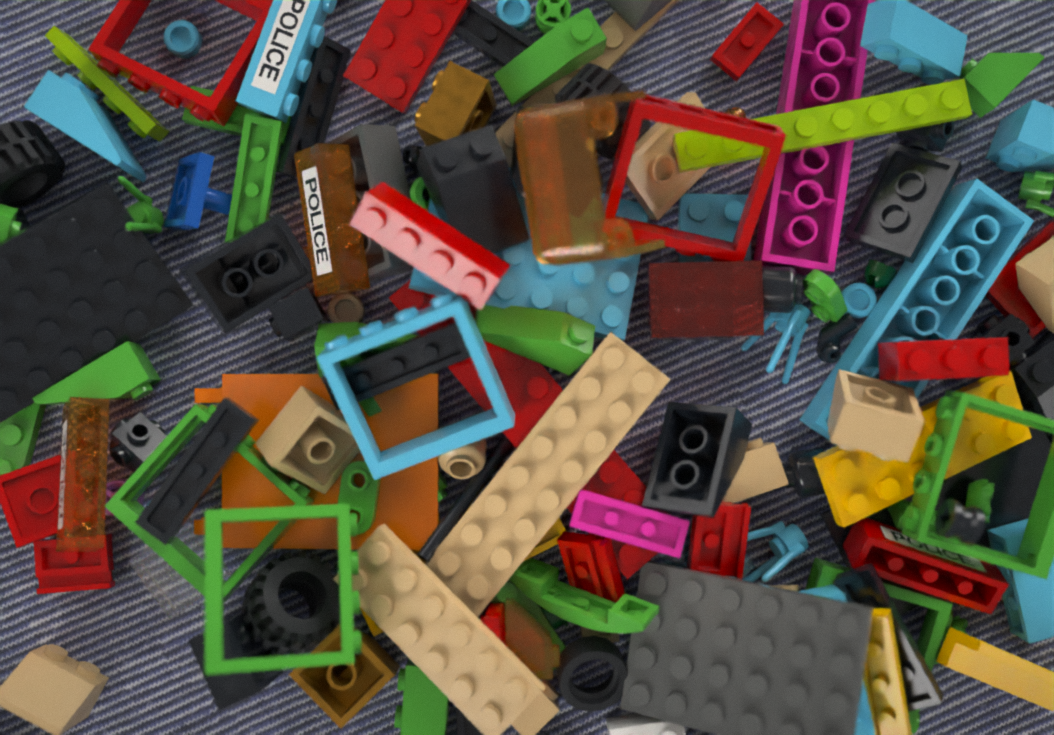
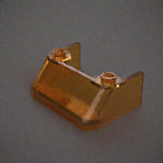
M645 90L526 108L516 117L514 128L534 255L540 263L559 266L619 259L665 247L664 239H633L629 224L622 219L605 220L594 139L608 137L616 127L617 113L615 103L646 98Z

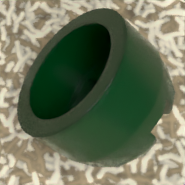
M869 259L864 271V278L869 286L875 283V288H883L889 285L897 270L879 261Z

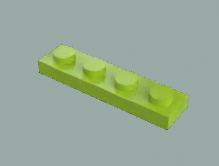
M55 25L46 33L45 37L55 46L52 52L66 65L70 66L73 63L80 70L77 76L93 90L98 87L105 94V97L102 99L103 102L114 112L120 115L123 111L131 119L127 125L143 139L150 136L159 142L169 133L114 77H111L107 71L97 67L98 62L70 35Z

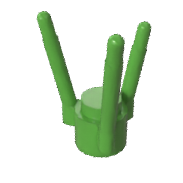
M1037 170L1035 172L1025 171L1018 194V199L1027 200L1025 208L1038 210L1054 218V208L1041 203V200L1049 201L1054 187V173Z
M119 176L118 182L138 199L137 203L129 206L127 209L136 222L127 223L125 225L126 229L143 231L146 234L161 233L164 217L160 209L152 206L153 199L144 195L125 177Z

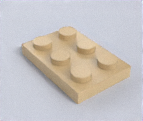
M687 92L677 101L705 108L694 92ZM656 122L636 142L625 183L650 219L658 221L711 168L679 173L672 137L675 133L691 131L689 129Z

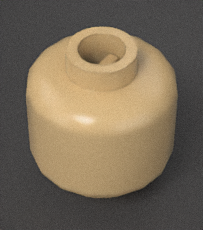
M486 438L439 455L440 467L444 472L456 479H467L477 475L484 468L486 462Z

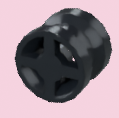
M950 498L941 504L935 520V531L938 536L947 539L954 536L957 537L959 542L969 546L974 545L980 539L985 527V513L983 509L972 505L965 508L959 501Z

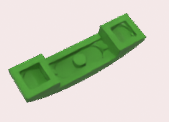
M529 558L522 562L509 578L518 589L542 608L573 624L608 633L641 632L659 611L658 605L626 593L615 603L558 581L559 568L534 558Z

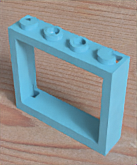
M452 293L443 296L441 294L430 300L431 306L417 311L416 306L406 308L394 315L396 320L382 325L380 320L369 323L359 329L361 334L347 339L345 334L339 335L334 340L324 343L326 348L317 357L374 480L514 427V410L467 301L458 295L453 297ZM454 316L493 408L380 451L339 361Z

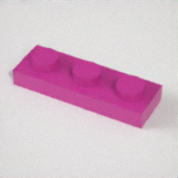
M580 489L569 526L680 558L690 521Z

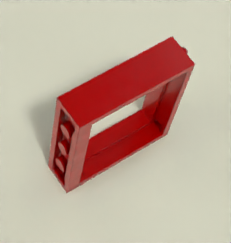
M119 0L88 48L98 61L97 67L107 71L111 77L117 78L118 75L127 78V81L141 92L148 93L151 90L159 94V98L174 108L178 109L181 105L189 109L190 113L202 122L204 120L208 122L212 120L225 126L238 105L236 98L273 0H214L257 22L211 97L119 53L152 1Z
M633 91L598 218L600 232H604L607 237L615 240H625V238L640 240L641 244L650 248H660L661 245L675 248L678 253L686 256H695L696 253L710 256L712 260L721 264H730L731 261L743 264L787 136L780 126ZM643 119L764 147L733 242L616 216Z

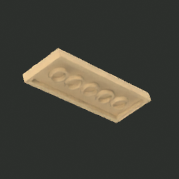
M385 524L378 526L357 551L359 572L358 575H352V591L359 590L360 607L483 735H501L540 695L546 686ZM337 574V575L333 578V580H334L338 585H339V574Z

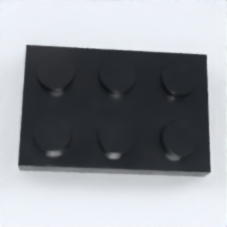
M892 142L844 234L845 239L913 263L963 168L961 161Z

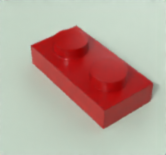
M756 2L713 53L710 61L737 82L781 30L784 23Z

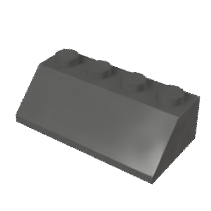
M360 124L324 145L321 154L348 285L403 274L414 268L408 262L349 225L365 193L382 181L410 199L396 127Z

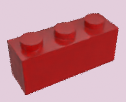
M1008 337L878 343L879 379L908 381L1009 376Z

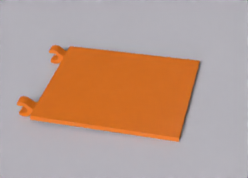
M222 374L221 388H195L194 403H221L224 397H229L257 417L259 421L249 433L256 442L301 385L334 406L321 377L319 378V374ZM428 374L373 396L382 411L371 416L367 415L358 402L380 451L386 450L439 429V374ZM254 444L253 447L261 453L257 445ZM237 451L222 471V509L286 507L295 504ZM359 451L351 463L365 460L361 451ZM438 456L381 477L375 521L372 527L364 533L350 536L351 549H359L377 527L383 524L410 550H420L439 524ZM361 473L355 474V484L357 486L365 484V477ZM285 474L290 480H292L293 477ZM342 474L326 494L306 485L310 489L308 496L314 500L312 505L338 504ZM351 510L350 513H356L358 523L360 514L356 510ZM205 517L194 520L195 535H205ZM336 518L297 520L273 549H338ZM279 521L223 523V548H256Z

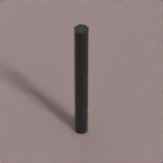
M502 437L486 458L484 468L477 475L473 476L419 550L417 555L428 563L431 561L436 549L459 522L514 446L507 438Z

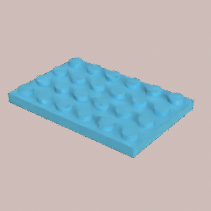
M516 191L530 239L527 242L494 254L510 264L511 267L485 305L499 308L519 306L565 312L595 325V337L605 339L612 332L624 341L643 244L640 243V240L625 238V240L611 239L604 232H600L598 218L605 196L604 193L597 192L581 218H578L570 213L561 215L552 210L548 203L537 198L535 201L528 200ZM430 198L428 211L440 219ZM620 199L616 216L647 223L648 215L640 203ZM413 268L408 289L436 296L441 294L443 296L448 293H452L453 297L457 295L417 268Z

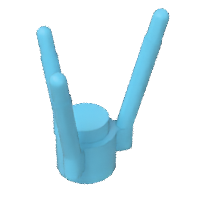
M801 304L795 305L791 313H770L741 346V350L747 351L776 321L775 328L783 334L770 358L766 371L768 373L773 372L790 336L794 337L782 377V383L787 384L796 361L802 337L808 327L806 321L811 313L810 310Z
M779 521L770 527L748 532L747 541L773 534V539L769 541V545L775 555L742 580L754 582L762 576L761 580L767 582L791 560L805 552L809 546L801 529L795 524L785 527L784 523Z

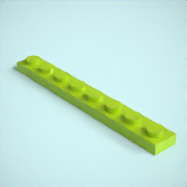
M965 79L754 118L752 120L780 126L787 136L781 154L962 120L971 116L972 111ZM694 130L675 133L672 137L679 173L761 158L764 150L762 146Z

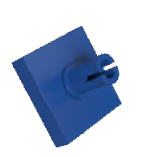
M198 152L179 159L164 228L175 231L199 228L203 208L229 215L232 194L208 187L215 156Z

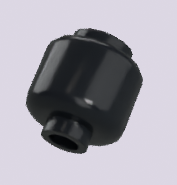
M763 265L758 270L757 277H750L749 299H756V306L760 312L791 313L795 305H801L803 275H797V271L793 266Z
M814 447L792 452L787 460L788 466L783 467L789 485H786V488L793 487L795 493L801 498L826 494L813 456L825 450L821 447Z

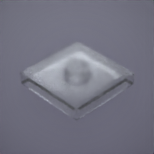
M189 517L176 536L205 562V536L194 534V521ZM149 546L128 561L170 620L203 597L195 587ZM223 562V579L226 580L232 573Z

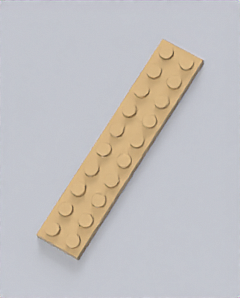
M610 332L439 545L429 563L426 562L425 565L478 618L576 497L579 490L585 486L670 381V378Z

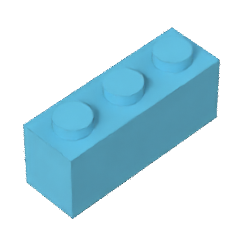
M880 0L868 4L860 46L874 53L876 58L888 60L897 65L900 71L912 73L920 77L923 83L934 85L943 83L947 79L960 77L967 35L907 0Z
M1028 519L987 530L991 549L1017 556ZM1054 558L1047 580L997 565L1009 584L1002 597L1010 632L1029 644L1054 637Z

